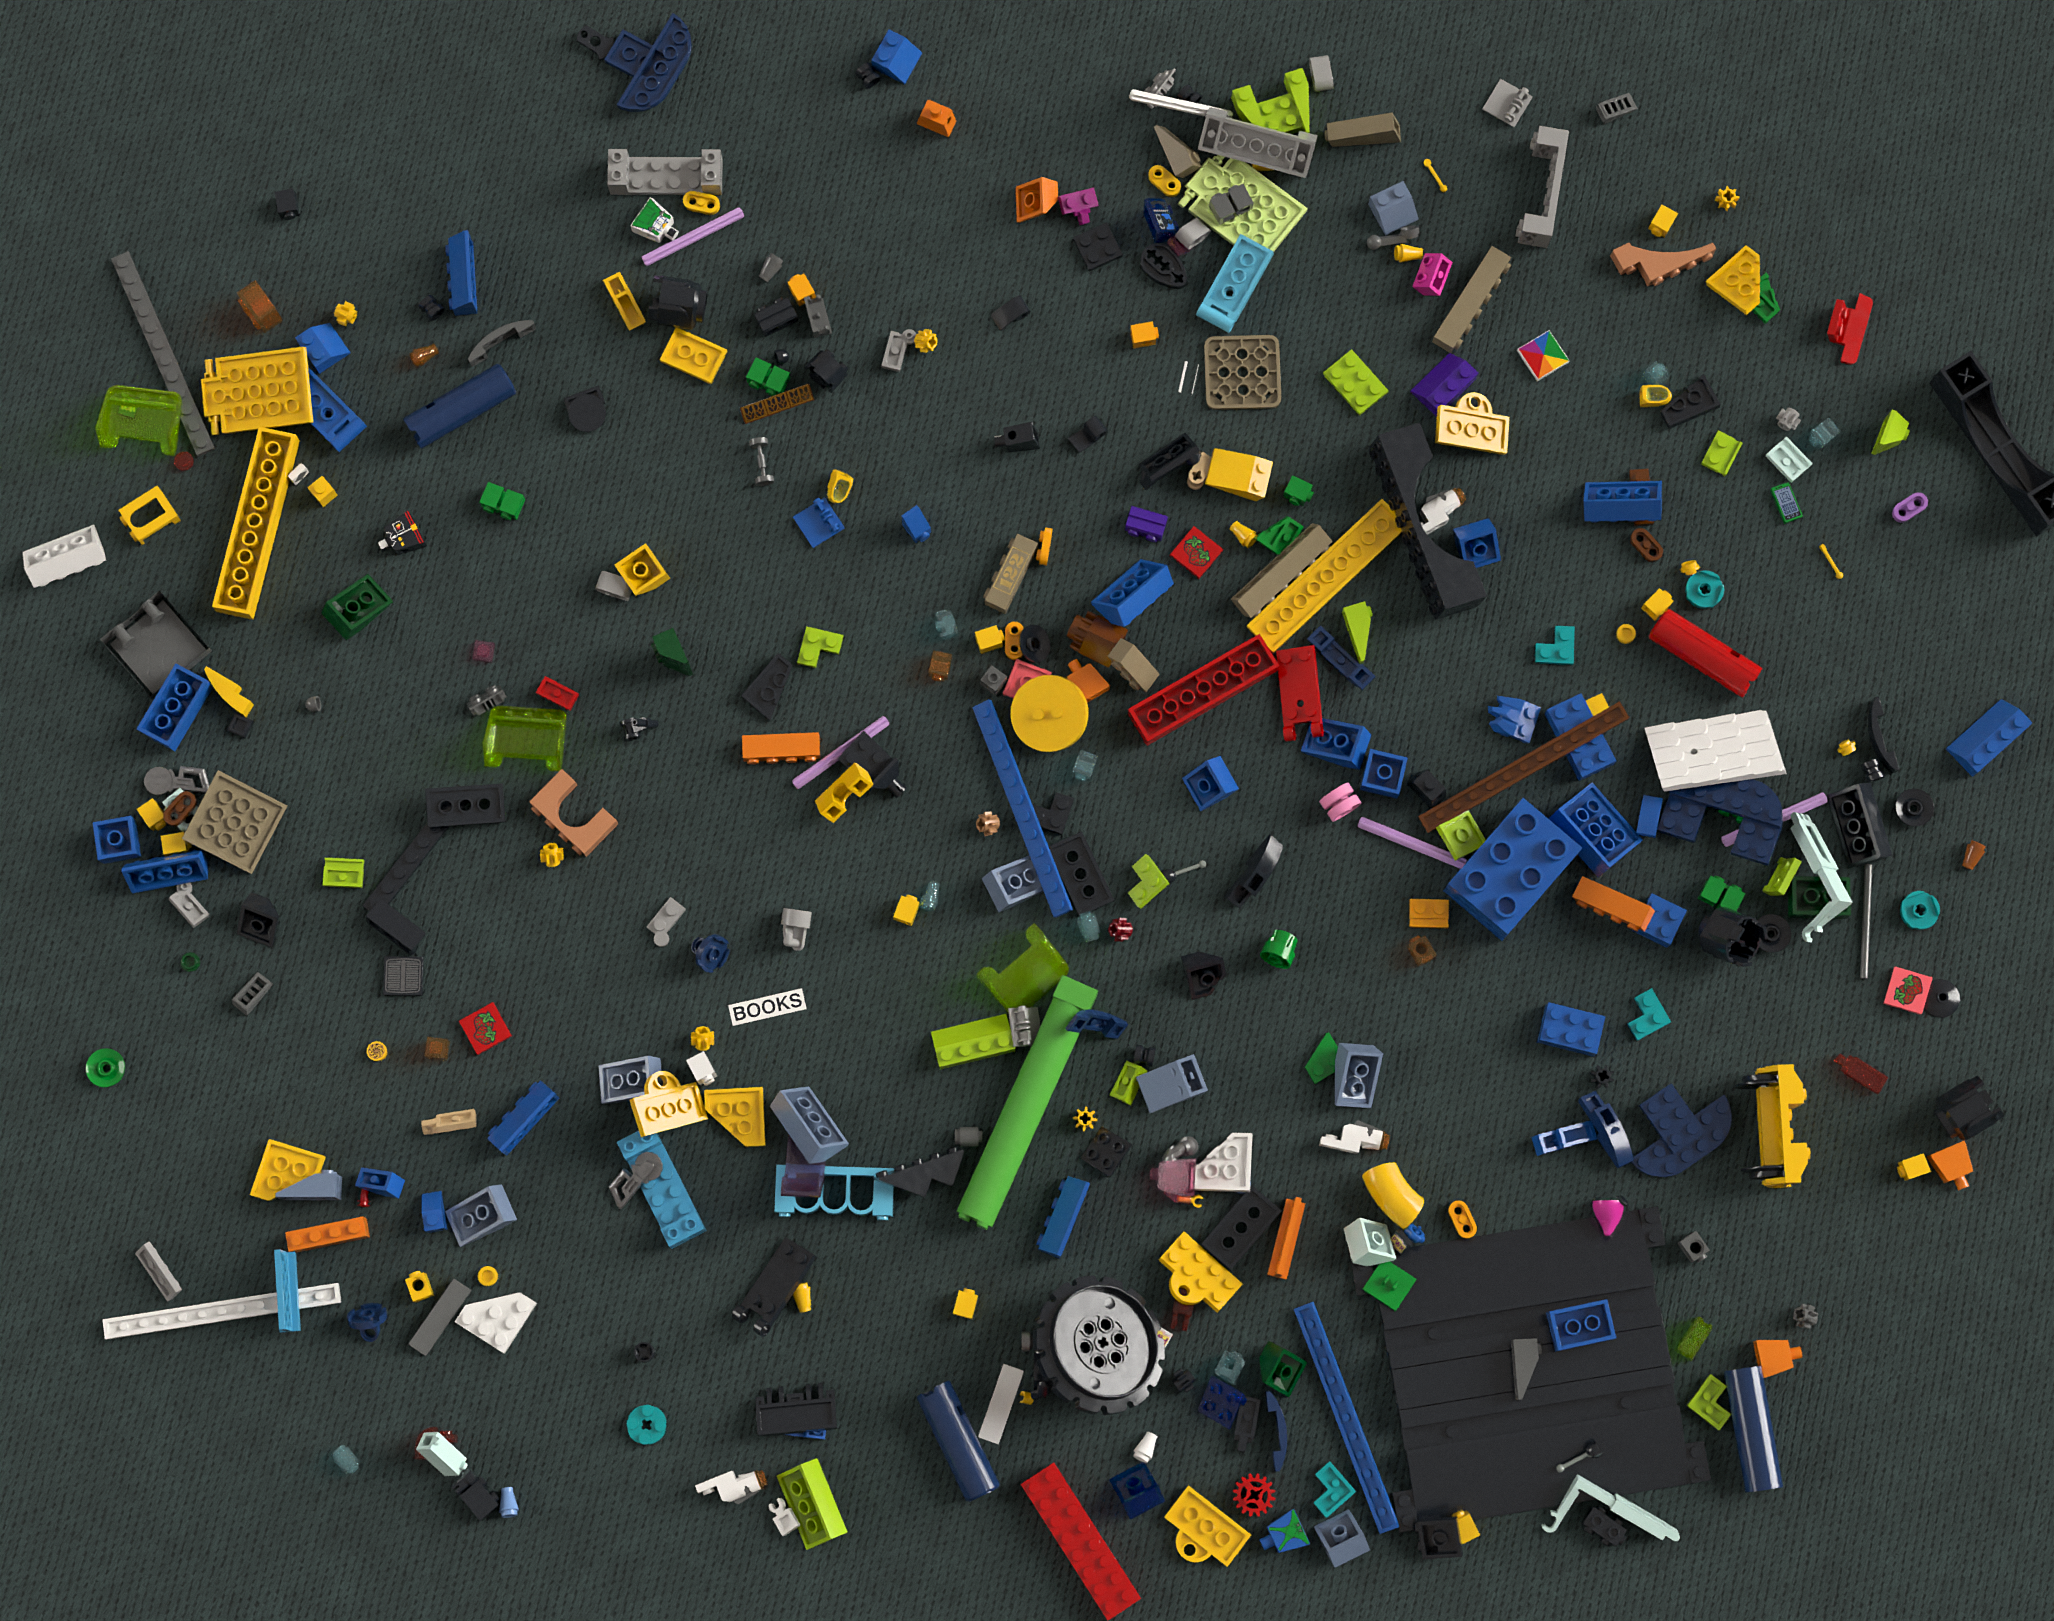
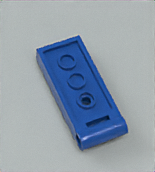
M308 367L313 423L310 424L340 452L367 426Z

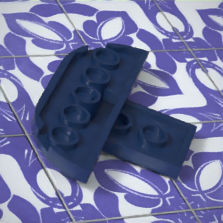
M674 13L670 16L653 45L622 30L605 57V63L633 77L617 103L618 108L630 112H641L657 106L666 98L687 64L692 49L690 33L685 23Z
M1671 1083L1640 1104V1109L1661 1138L1634 1156V1161L1631 1164L1646 1175L1670 1177L1684 1171L1716 1149L1725 1140L1731 1127L1732 1113L1726 1096H1721L1694 1115Z

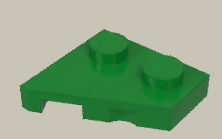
M1767 273L1760 277V303L1752 310L1765 324L1780 311Z
M1286 516L1255 536L1254 540L1274 554L1279 555L1299 536L1304 527L1291 517Z
M1329 1032L1326 1033L1305 1066L1314 1084L1335 1073V1059L1338 1046Z

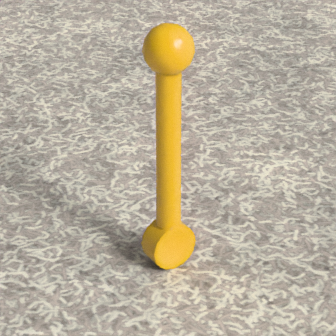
M1425 159L1424 166L1429 168L1438 182L1441 192H1446L1447 186L1443 185L1431 166V161Z
M1824 544L1820 545L1819 548L1834 569L1836 578L1842 579L1843 573L1839 572L1828 554L1826 546Z

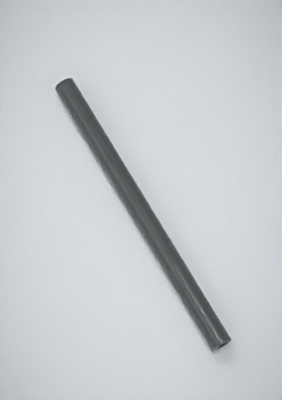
M1865 864L1860 979H1868L1872 888L1871 864Z

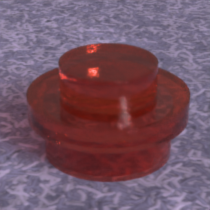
M180 452L176 455L174 463L179 470L186 471L193 466L194 459L190 453Z

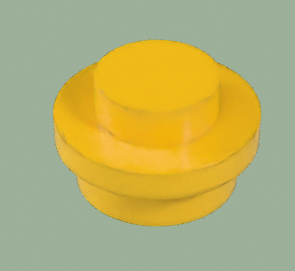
M1696 560L1683 562L1680 570L1685 575H1692L1697 573L1696 570L1700 567Z
M1847 739L1839 744L1840 747L1837 751L1842 756L1848 755L1856 750V743Z

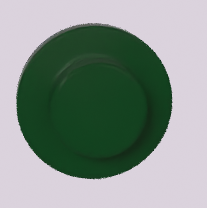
M186 953L180 960L181 967L187 972H193L199 968L200 958L195 953Z

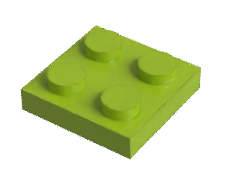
M1469 811L1436 827L1455 861L1477 851L1486 841Z

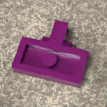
M1094 188L1058 197L1062 215L1073 213L1074 217L1077 216L1079 225L1089 223L1088 213H1090V208L1099 206Z

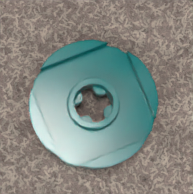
M1700 571L1693 574L1687 581L1685 586L1686 599L1697 608H1713L1724 595V585H1722L1720 577L1714 572ZM1706 585L1708 586L1707 590L1710 592L1703 594L1700 587L1703 588Z
M1924 891L1910 893L1900 904L1901 918L1911 929L1924 930L1935 924L1940 914V906L1937 899ZM1919 905L1920 908H1924L1925 911L1922 912V915L1915 912L1916 906Z
M651 1405L635 1408L627 1420V1429L630 1437L635 1442L644 1445L658 1442L664 1436L667 1427L664 1413L659 1408ZM642 1420L652 1421L650 1430L647 1428L642 1429Z

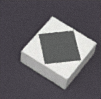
M301 463L288 477L297 485L309 471Z

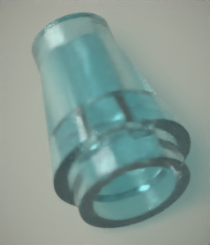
M929 881L919 901L922 909L935 911V908L938 907L939 883Z

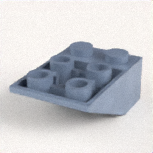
M1194 1054L1136 1077L1149 1113L1197 1097L1208 1091Z

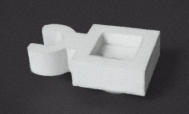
M778 1498L779 1507L776 1508L774 1504H769V1509L776 1513L777 1516L773 1518V1521L781 1535L786 1536L801 1524L791 1508L785 1509V1501L782 1498Z

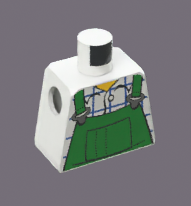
M651 197L631 224L632 232L658 243L661 242L664 236L673 241L679 232L671 227L674 223L673 217Z

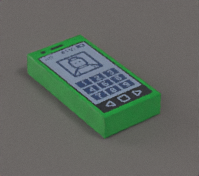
M1789 482L1770 489L1784 524L1803 517Z

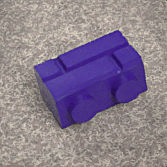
M1131 506L1125 531L1133 537L1145 536L1146 540L1150 542L1161 541L1168 516Z

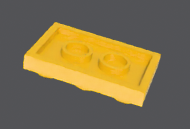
M675 328L660 358V362L712 384L725 358L727 349L680 328Z

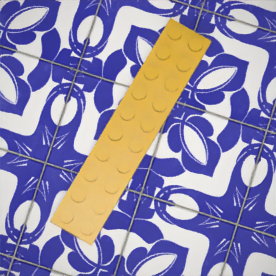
M1381 499L1246 627L1255 636L1260 634L1273 654L1402 533V529L1398 528L1395 522L1397 517L1395 511H1391L1389 505Z

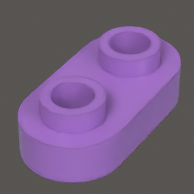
M1923 493L1912 494L1893 508V518L1900 523L1913 518L1927 507V497ZM1914 501H1918L1920 506H1916ZM1899 511H1903L1905 515L1900 516Z

